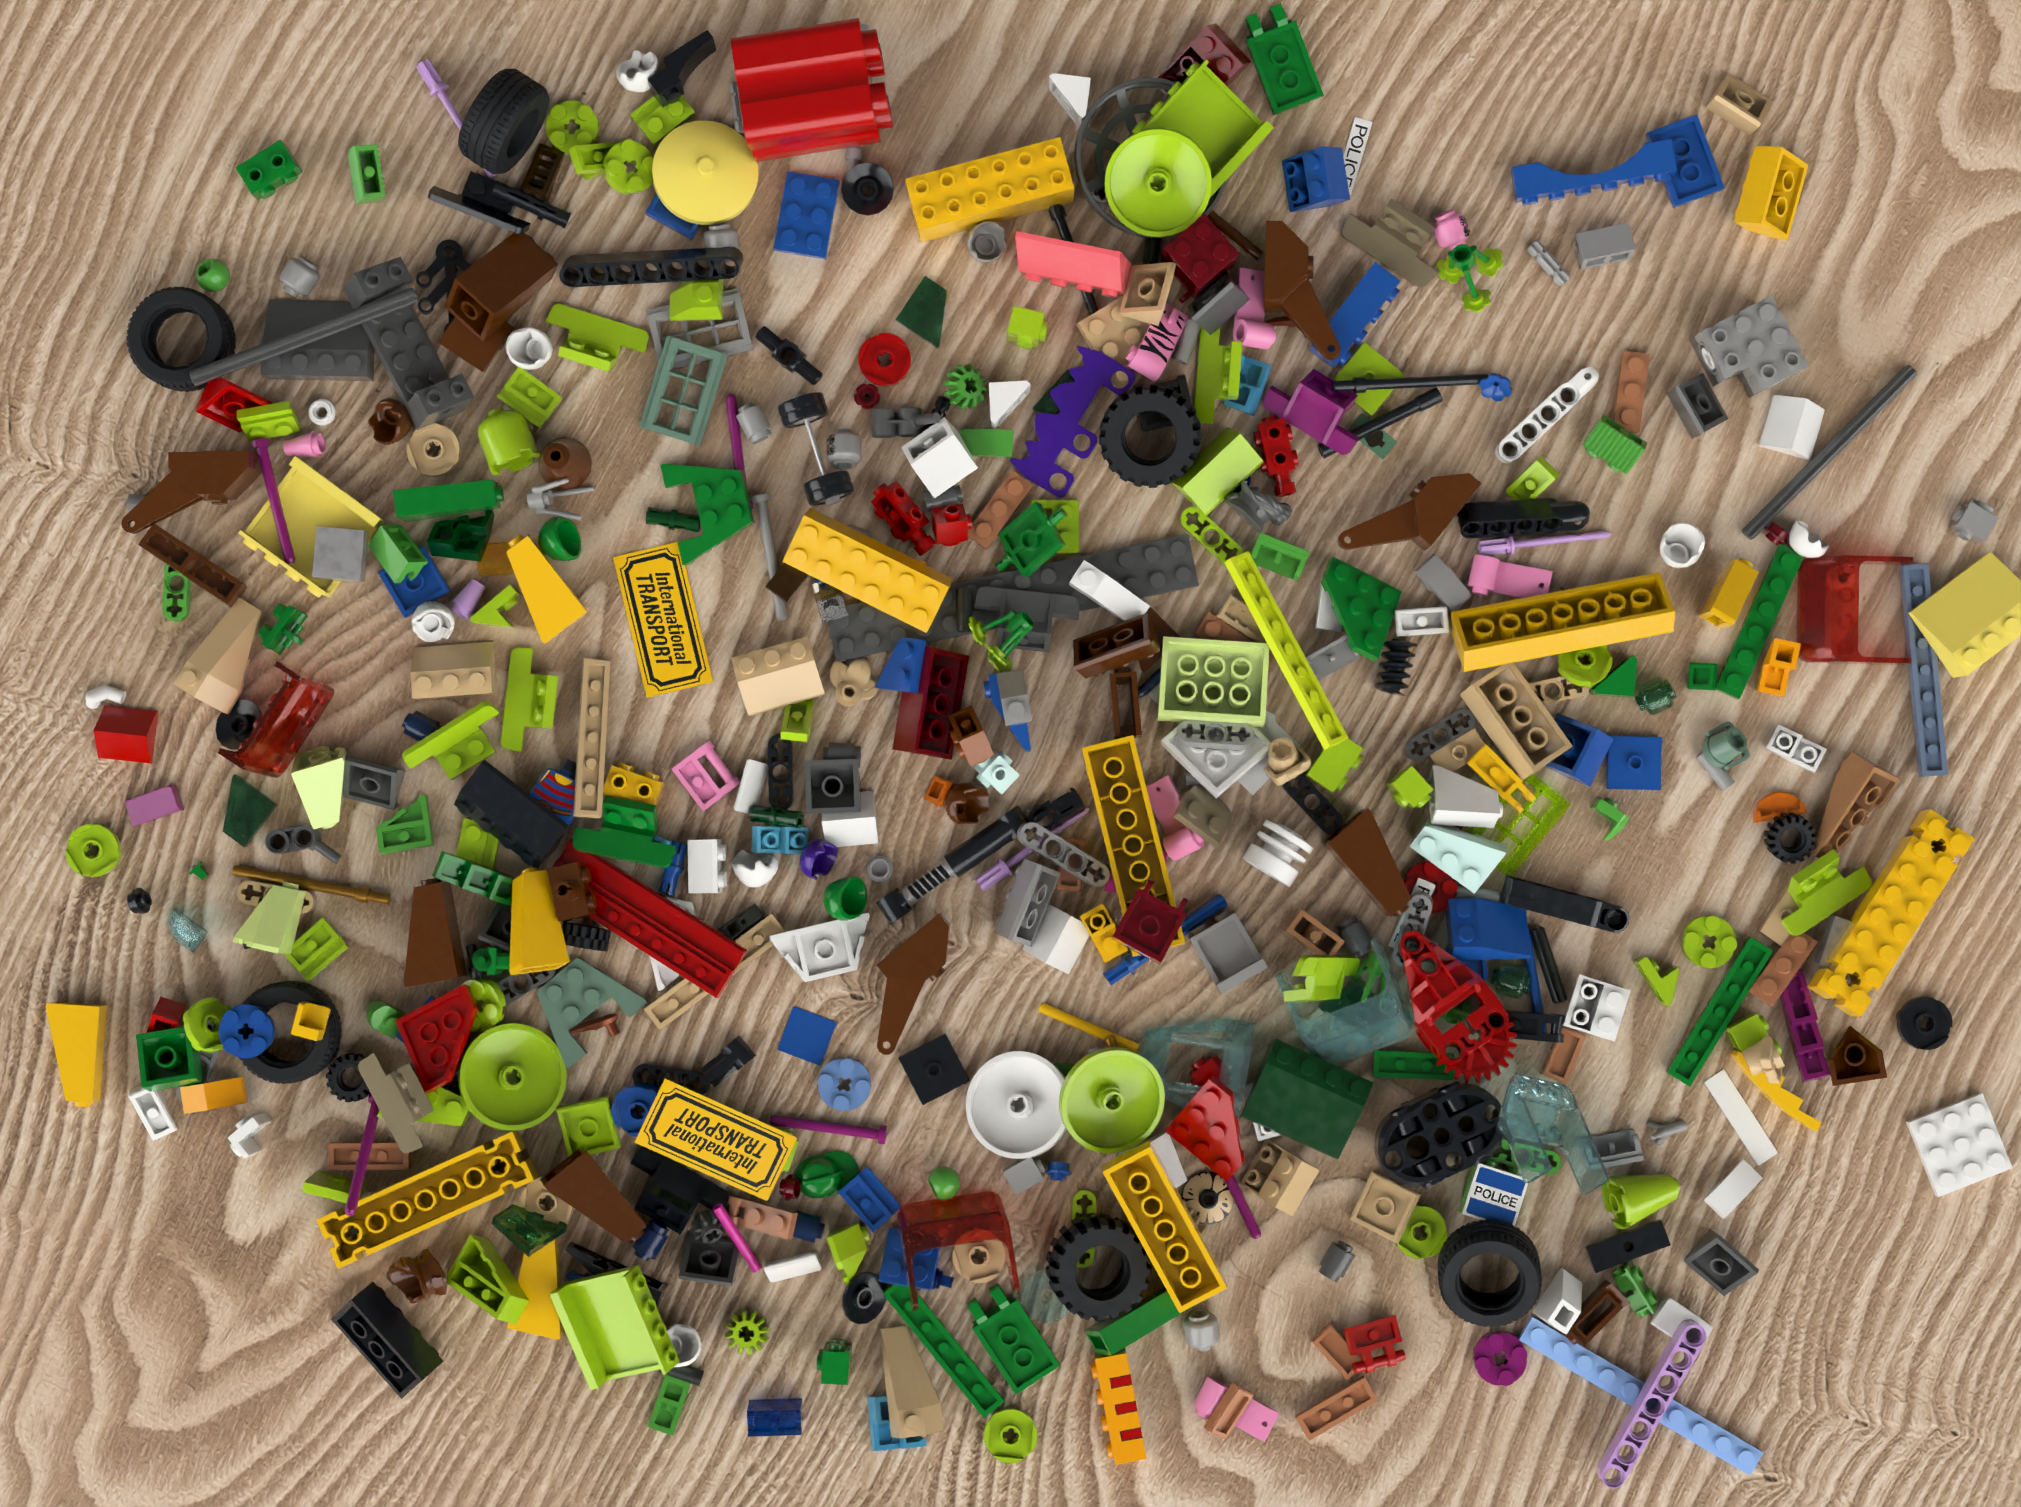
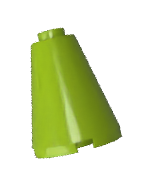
M1670 1174L1609 1176L1604 1179L1607 1183H1603L1601 1187L1605 1209L1607 1212L1612 1211L1615 1219L1611 1221L1618 1229H1626L1675 1201L1678 1198V1193H1680L1678 1180Z

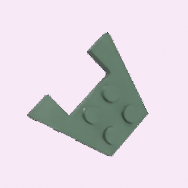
M580 957L573 960L536 991L567 1069L587 1054V1051L572 1034H569L568 1030L581 1023L611 997L629 1018L649 1002L643 996L638 995Z

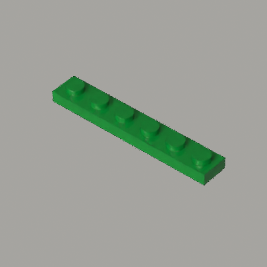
M1782 544L1778 545L1717 679V691L1737 700L1741 698L1804 558L1793 549Z
M1747 937L1667 1068L1666 1073L1689 1087L1692 1085L1773 950L1754 938Z
M892 1284L883 1292L886 1299L983 1418L1005 1401L914 1288Z

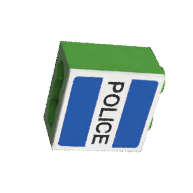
M1489 1159L1472 1165L1458 1211L1479 1220H1500L1503 1223L1507 1222L1515 1226L1530 1179L1522 1176L1523 1171L1508 1166L1507 1170L1497 1167L1498 1162Z

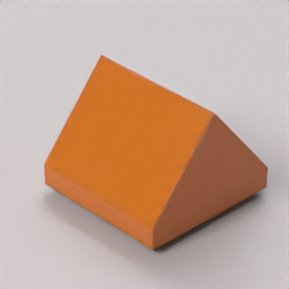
M935 775L924 799L946 809L947 795L956 784Z

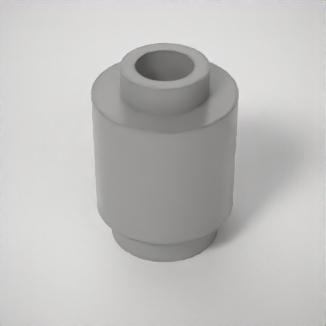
M748 403L738 409L739 414L736 418L747 439H751L753 444L759 443L772 435L769 430L771 426L760 405L754 406L753 403Z

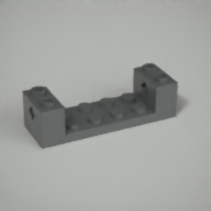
M400 256L354 273L343 290L353 309L406 290L413 279ZM412 305L361 323L417 430L463 412L473 400L474 395L463 374L449 378Z

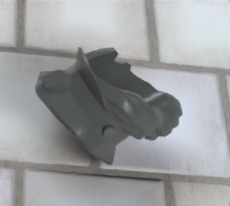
M1241 482V491L1227 495L1225 503L1232 507L1257 532L1263 531V526L1268 520H1271L1277 526L1290 518L1292 509L1289 504L1279 503L1271 495L1259 492V487H1249L1245 482Z

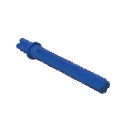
M1218 894L1187 915L1181 925L1183 935H1186L1227 907L1228 904L1224 897ZM1132 953L1125 958L1122 956V961L1105 971L1103 975L1109 984L1113 985L1130 972L1132 975L1135 974L1134 970L1142 966L1149 959L1142 955L1133 957Z

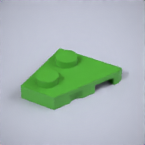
M426 795L419 796L416 802L406 809H401L391 820H386L376 827L381 855L434 846L428 797Z

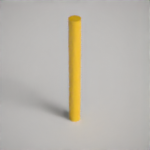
M1044 1002L1041 1003L1038 1012L1102 1040L1107 1036L1114 1035L1118 1046L1136 1052L1139 1047V1043Z

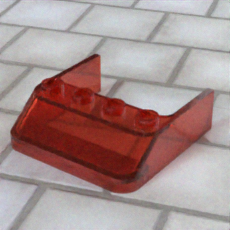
M1841 555L1804 559L1798 569L1797 643H1801L1798 657L1806 663L1911 664V658L1861 656L1858 652L1860 565H1906L1913 562V557Z

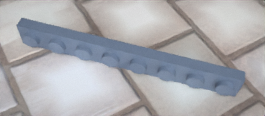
M1929 564L1899 566L1918 777L1948 775L1937 654L1908 614V612L1931 596Z

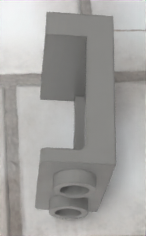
M1228 910L1215 916L1216 922L1207 927L1203 923L1191 930L1193 935L1189 937L1221 994L1268 968L1238 918L1237 913L1234 911L1230 914Z

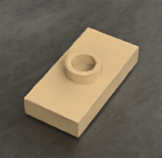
M1230 594L1216 617L1254 642L1262 643L1265 638L1248 606Z
M1473 728L1431 754L1429 758L1434 765L1454 772L1464 766L1465 762L1484 745V742L1476 729Z
M1788 887L1758 929V932L1779 946H1782L1790 935L1782 925V920L1799 909L1788 893Z

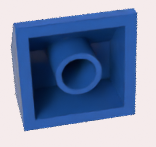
M1557 713L1554 720L1573 747L1545 765V767L1590 787L1614 739L1598 728Z

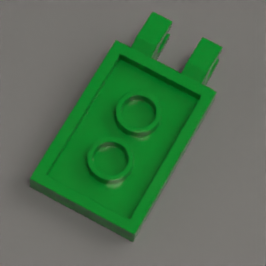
M1281 3L1272 6L1269 10L1275 26L1263 30L1257 13L1249 15L1245 19L1250 33L1245 42L1273 116L1324 96L1296 21L1292 22L1291 19L1287 20Z
M997 1283L989 1288L990 1294L996 1301L997 1306L985 1313L975 1297L967 1303V1307L975 1318L972 1321L973 1331L1016 1395L1058 1368L1060 1363L1017 1297L1015 1299L1013 1296L1007 1298L1005 1292Z

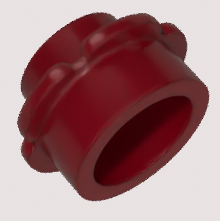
M861 384L857 387V393L854 395L857 405H861L863 409L868 410L879 403L880 394L875 385ZM866 394L870 395L868 399L865 398Z
M1772 522L1768 528L1765 527V530L1768 531L1765 537L1778 546L1780 542L1783 544L1787 543L1785 540L1789 537V533L1776 523Z
M790 1174L786 1176V1179L781 1180L779 1186L780 1195H783L784 1200L798 1199L801 1192L800 1179L794 1178Z

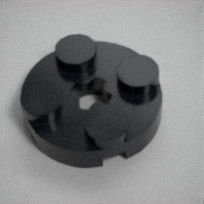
M1920 996L1912 998L1896 1014L1897 1030L1900 1037L1905 1043L1916 1049L1933 1050L1942 1046L1947 1041L1950 1027L1952 1028L1953 1024L1952 1015L1946 1005L1930 997ZM1922 1016L1925 1019L1929 1018L1931 1021L1928 1023L1929 1029L1927 1030L1918 1026Z

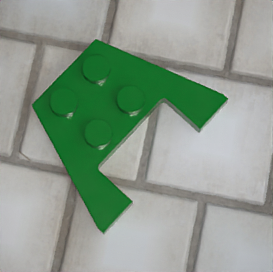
M661 464L665 488L669 489L692 483L703 532L702 536L678 542L682 565H690L703 554L710 552L715 546L725 540L727 541L754 523L743 471Z

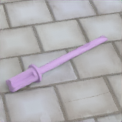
M430 59L420 62L416 68L431 91L430 96H439L460 130L463 120L445 93L449 85L447 83L444 84ZM484 169L490 179L496 176V174H491Z
M1596 531L1579 535L1569 534L1514 540L1513 536H1507L1505 538L1478 540L1479 555L1503 553L1514 555L1515 548L1568 543L1579 539H1603L1611 536V533Z
M1085 806V810L1082 813L1059 825L1051 832L1058 835L1063 829L1087 814L1089 808ZM1026 847L1005 863L999 858L998 863L975 879L985 892L1008 874L1012 876L1009 869L1034 851Z

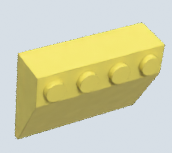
M1992 552L1985 554L1908 612L1953 678L1968 676L2021 635V580Z

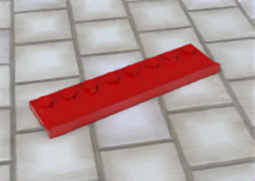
M570 839L566 843V848L560 858L555 861L552 868L573 862H584L585 866L589 867L592 877L589 885L591 892H594L596 896L597 908H595L596 915L588 917L713 997L719 998L746 952H748V949L602 856L577 851L573 847V839Z

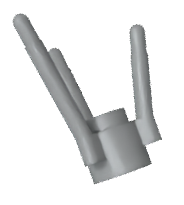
M564 478L544 485L532 486V489H529L527 492V503L531 510L536 509L537 515L548 514L580 520L581 515L547 508L553 505V497L591 492L595 488L589 486L559 491L548 490L568 483L569 479Z

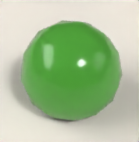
M207 259L198 266L196 280L200 287L208 292L221 291L230 280V271L222 261Z
M946 1166L936 1168L928 1177V1182L934 1195L940 1200L953 1198L961 1187L958 1173Z

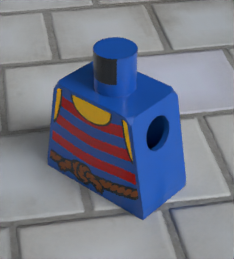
M566 758L560 772L553 768H547L529 794L565 823L573 825L575 820L573 813L576 762Z

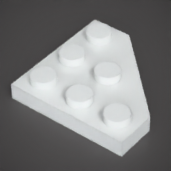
M1177 726L1161 740V745L1202 786L1217 798L1268 754L1271 742L1256 727H1252L1255 733L1254 741L1247 750L1185 747L1177 740ZM1186 729V738H1192L1191 729ZM1201 729L1200 739L1203 740L1204 729ZM1211 730L1208 733L1209 738L1213 741H1219L1223 738V734L1219 730ZM1228 731L1227 741L1231 739V731ZM1240 732L1238 737L1240 741L1244 742L1246 737L1243 732Z

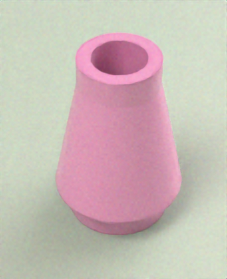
M312 431L291 440H285L283 449L286 456L318 458L320 454L325 453L326 445L323 435Z

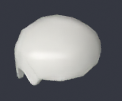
M1796 521L1788 537L1789 544L1793 550L1806 558H1817L1824 555L1829 545L1820 539L1819 533L1809 535L1808 525L1805 522Z

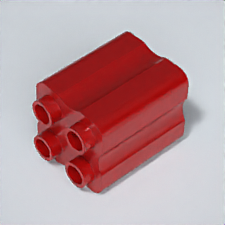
M859 18L731 38L744 134L747 145L752 150L755 162L881 143L879 129L893 127L885 82L872 84V77L885 76L877 30L862 31Z

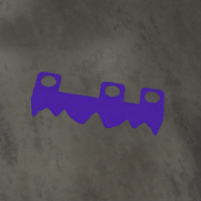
M1077 346L1083 356L1084 365L1070 368L1069 370L1075 381L1062 383L1050 391V396L1058 406L1060 413H1037L1035 417V431L1039 441H1026L1025 444L1029 457L1022 458L1021 460L1009 459L1025 478L1059 498L1066 495L1074 482L1072 473L1054 463L1062 449L1065 448L1076 456L1086 459L1098 442L1095 434L1078 424L1098 389L1102 385L1120 396L1124 391L1131 388L1136 379L1135 373L1102 352L1082 346ZM1117 371H1122L1128 376V383L1124 388H1116L1111 382L1112 375ZM1079 434H1085L1090 439V446L1085 451H1078L1073 445L1074 438ZM1055 473H1061L1067 479L1066 486L1061 490H1055L1050 485V478Z

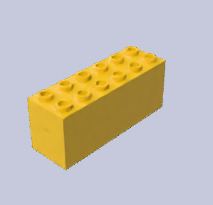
M1061 137L905 179L921 243L971 230L983 221H994L997 223L1045 210L1056 204L1071 203L1074 198V185Z

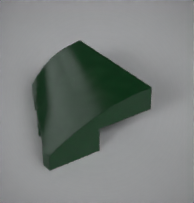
M486 510L485 516L469 519L468 515H464L455 520L436 522L427 539L431 555L481 562L493 526V510Z

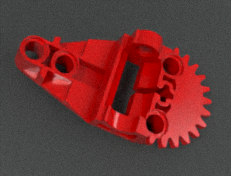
M1416 931L1406 932L1400 940L1398 952L1403 958L1404 964L1402 968L1403 972L1406 973L1409 997L1415 1017L1414 1025L1417 1028L1415 1032L1419 1039L1439 1059L1436 1063L1437 1066L1442 1064L1447 1066L1444 1073L1447 1074L1451 1070H1455L1454 1079L1456 1080L1461 1074H1464L1465 1082L1468 1083L1471 1075H1473L1476 1083H1480L1481 1074H1483L1487 1081L1491 1080L1490 1071L1499 1076L1501 1071L1498 1065L1507 1069L1509 1064L1504 1058H1514V1054L1508 1051V1049L1517 1048V1044L1509 1041L1517 1037V1033L1508 1032L1514 1026V1022H1509V1014L1505 1011V1007L1479 974L1421 933ZM1412 940L1417 943L1418 949L1410 951L1405 947L1404 943ZM1421 963H1432L1434 966V971H1424L1421 967ZM1474 995L1482 1007L1466 1017L1465 1021L1468 1028L1461 1021L1442 1034L1434 1022L1465 999ZM1491 1016L1498 1017L1502 1022V1026L1493 1027L1490 1025L1488 1018ZM1477 1033L1479 1035L1477 1040H1470L1468 1038L1470 1034L1475 1035ZM1455 1047L1459 1052V1057H1449L1446 1053V1048Z

